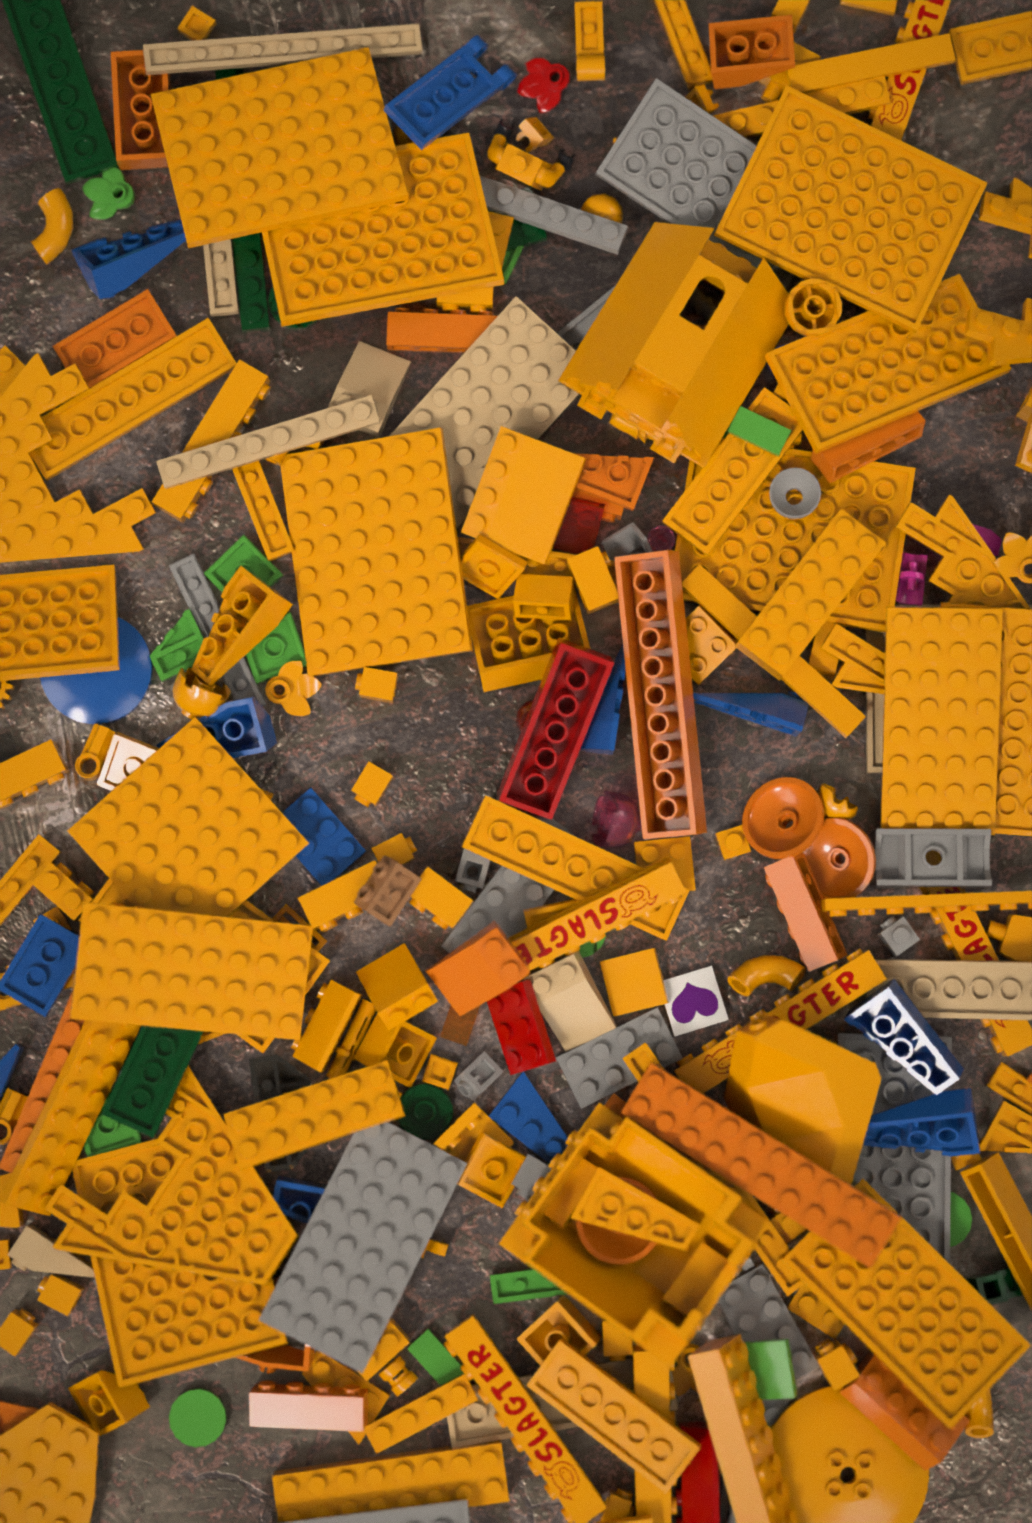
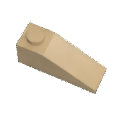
M32 1224L24 1228L8 1253V1256L13 1258L11 1263L23 1271H26L28 1268L31 1271L95 1278L92 1263L77 1253L54 1249L53 1245L57 1240Z

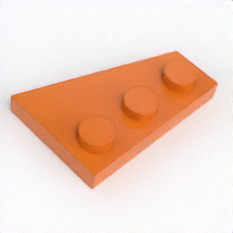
M574 453L586 458L575 489L634 511L654 457L637 458Z

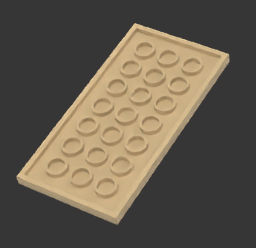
M517 296L389 435L394 436L434 428L443 429L456 529L468 515L500 427L503 426L539 439L579 395V393L558 381L576 350Z

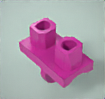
M903 552L895 603L922 606L928 555H914Z

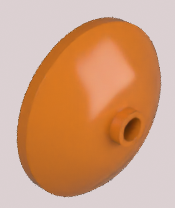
M792 777L771 780L759 787L749 798L745 806L742 818L745 838L752 848L765 857L784 859L796 856L808 849L820 834L824 822V806L816 790L803 780ZM793 821V825L786 828L788 822Z
M842 818L824 819L820 834L814 843L804 851V855L824 899L856 898L866 890L874 876L876 857L873 845L867 834L855 823ZM841 853L845 856L844 863L839 859Z
M617 1177L656 1199L655 1195L642 1183L630 1178ZM576 1220L577 1232L584 1247L594 1257L609 1264L624 1265L636 1262L649 1254L657 1244L656 1242Z

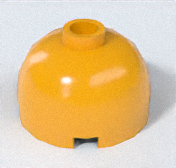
M810 278L801 281L789 292L784 303V315L787 323L795 332L803 336H818L827 333L836 325L837 320H839L842 314V302L839 293L822 279Z
M188 667L186 672H184L183 668H180L173 685V698L178 707L182 709L181 713L190 719L203 716L209 717L217 711L219 706L227 702L231 694L227 685L223 684L221 688L214 683L210 686L191 670L192 668Z

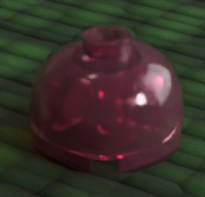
M604 791L606 795L599 796L594 807L592 825L598 824L597 834H593V840L599 847L619 848L630 843L636 833L641 830V817L634 800L618 792Z

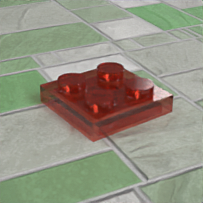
M572 496L553 548L574 554H580L594 548L605 504Z

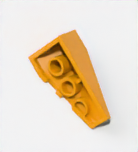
M242 566L238 568L222 592L221 598H223V602L218 613L213 614L211 622L214 624L209 636L203 639L191 669L210 686L272 632L293 605L276 590Z

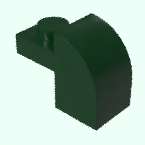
M1010 1268L967 1277V1282L990 1305L1007 1302L1009 1298L1023 1295Z

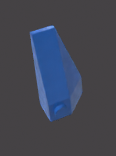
M181 219L151 226L143 234H132L130 231L122 233V239L107 242L105 237L72 249L73 256L89 288L100 300L114 297L118 292L128 288L186 241Z
M623 645L614 660L613 668L579 751L613 755L620 715L619 709L623 694V681L626 673Z
M971 1088L942 1091L937 1095L933 1094L872 1115L863 1145L897 1149L900 1146L914 1147L915 1152L925 1153L926 1149L942 1151L944 1156L979 1154L980 1146Z

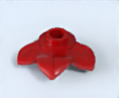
M544 58L531 59L525 63L529 75L521 80L517 93L526 98H537V108L539 113L542 114L552 110L559 104L561 91L570 82V73L561 64L551 65ZM554 73L560 74L557 82H552L551 78Z

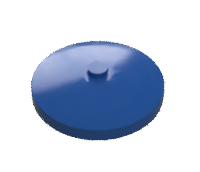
M118 617L120 670L40 677L47 698L58 711L68 718L83 724L94 725L96 723L104 725L125 718L142 703L152 682L153 663L150 659L151 653L146 641L131 624Z

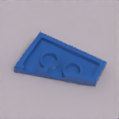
M523 1071L489 1117L550 1164L557 1153L562 1155L568 1145L565 1142L568 1137Z

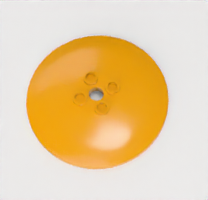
M831 1386L811 1391L795 1400L779 1415L771 1427L773 1434L772 1444L775 1454L779 1456L781 1461L780 1471L783 1481L789 1488V1502L792 1510L796 1513L798 1523H914L926 1498L929 1469L925 1471L839 1393L843 1386L836 1391ZM845 1467H852L854 1469V1477L849 1482H842L840 1479V1473Z

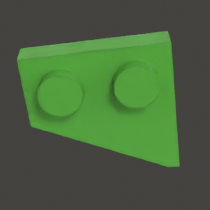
M190 609L185 610L173 629H170L162 643L150 655V659L161 682L177 676L180 668H183L184 672L187 671L188 667L192 668L204 638Z

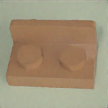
M385 855L375 865L373 873L366 884L358 891L354 904L391 927L421 881V878Z

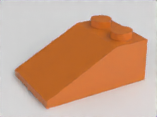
M792 15L709 23L711 75L714 89L742 87L795 68Z
M494 920L427 969L426 973L458 1015L462 1016L512 987L530 973V968Z

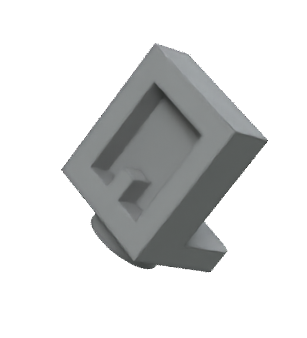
M484 1051L454 1082L464 1096L474 1101L504 1071Z

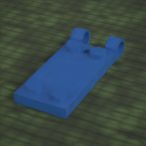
M476 35L467 44L387 103L383 111L423 150L499 90L507 88L514 81L517 74L506 64L491 75L477 61L487 50L488 44L479 35Z

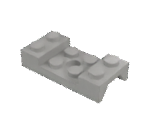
M876 829L875 888L961 887V889H990L992 886L989 850L991 829ZM937 851L941 855V863L930 865L925 858L927 852Z

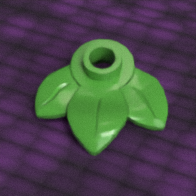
M116 167L103 172L102 178H92L83 185L85 195L94 201L89 214L93 219H109L114 216L118 209L130 207L135 199L134 189L125 182L124 174ZM123 191L122 197L117 199V195Z

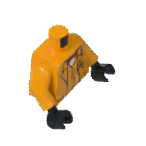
M500 119L494 131L495 136L487 152L489 160L496 163L495 169L542 191L543 187H552L565 171L571 170L575 154L572 156L564 155L566 149L559 151L556 163L551 165L506 143L515 125L512 124L511 127H506L502 123L504 119Z

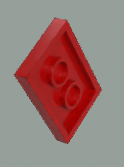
M530 979L514 984L506 991L487 1001L510 1075L556 1061Z

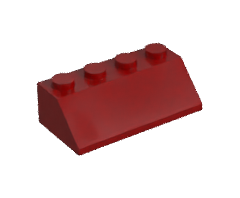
M679 1422V1428L697 1441L701 1447L680 1474V1488H675L676 1504L681 1506V1518H676V1523H719L718 1457L708 1423Z

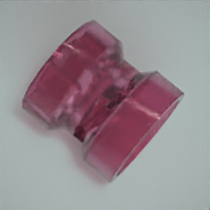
M659 525L651 529L647 540L653 552L672 550L675 543V534L669 527Z

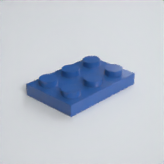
M312 788L308 789L282 812L309 842V845L296 857L321 886L335 880L367 852Z
M40 914L0 980V991L42 1016L47 1017L75 970L79 936Z

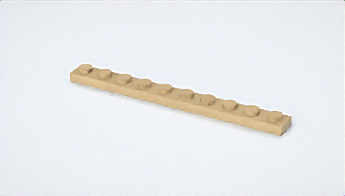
M419 24L143 44V56L146 75L287 65L369 47L371 58L418 55L422 53Z

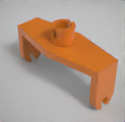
M284 1344L235 1358L259 1365V1370L263 1373L265 1372V1367H267L268 1374L275 1372L277 1368L309 1372L314 1361L315 1349L305 1344L303 1351Z

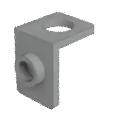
M634 522L602 541V545L610 560H614V557L625 556L640 546L646 553L653 552L647 538Z

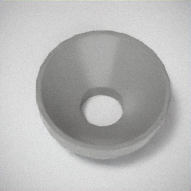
M788 468L777 474L770 485L769 497L773 508L781 516L788 519H801L807 517L817 508L821 497V489L818 480L809 471L802 468ZM790 490H798L802 494L803 499L799 504L792 505L787 502L786 493Z

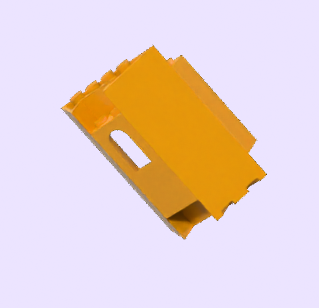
M654 222L558 381L581 394L582 397L577 406L597 418L602 419L606 411H609L654 438L655 440L650 449L674 463L679 454L705 468L766 364V353L774 350L789 325L784 315V303L788 292L764 257L759 266L755 268L747 259L737 257L730 253L722 244L710 241L709 238L715 228ZM700 281L724 294L723 299L704 330L679 316Z
M599 1102L579 1131L575 1129L569 1135L565 1142L568 1147L563 1154L557 1153L549 1164L551 1170L545 1178L541 1176L532 1188V1191L535 1193L530 1200H524L515 1212L518 1217L498 1244L664 1364L671 1367L681 1351L683 1352L692 1341L697 1331H700L704 1326V1321L735 1276L738 1277L742 1266L758 1244V1240L770 1222L742 1203V1198L627 1117L625 1120ZM598 1167L616 1177L630 1178L642 1183L655 1195L659 1202L700 1224L686 1251L657 1243L645 1257L624 1265L603 1262L589 1253L579 1238L576 1220L570 1217Z

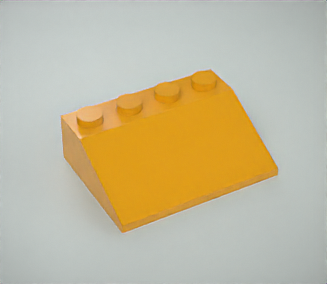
M501 426L461 533L474 538L480 534L510 552L546 564L586 458Z
M576 591L571 620L515 617L513 605L514 596L467 606L471 639L483 692L542 680L558 637L591 649Z

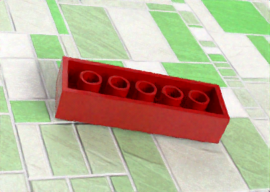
M558 637L498 789L497 796L499 801L552 820L613 668L614 661L612 657Z

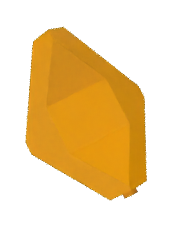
M762 1013L759 1018L736 1030L724 1098L729 1110L852 1185L881 1082V1076L875 1063L787 1021L771 1017L768 1013Z

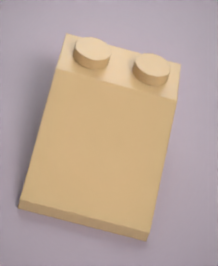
M359 341L335 389L328 408L372 395L380 424L363 428L359 431L380 438L411 361Z
M579 951L524 978V981L531 980L540 1011L566 1052L617 1028Z

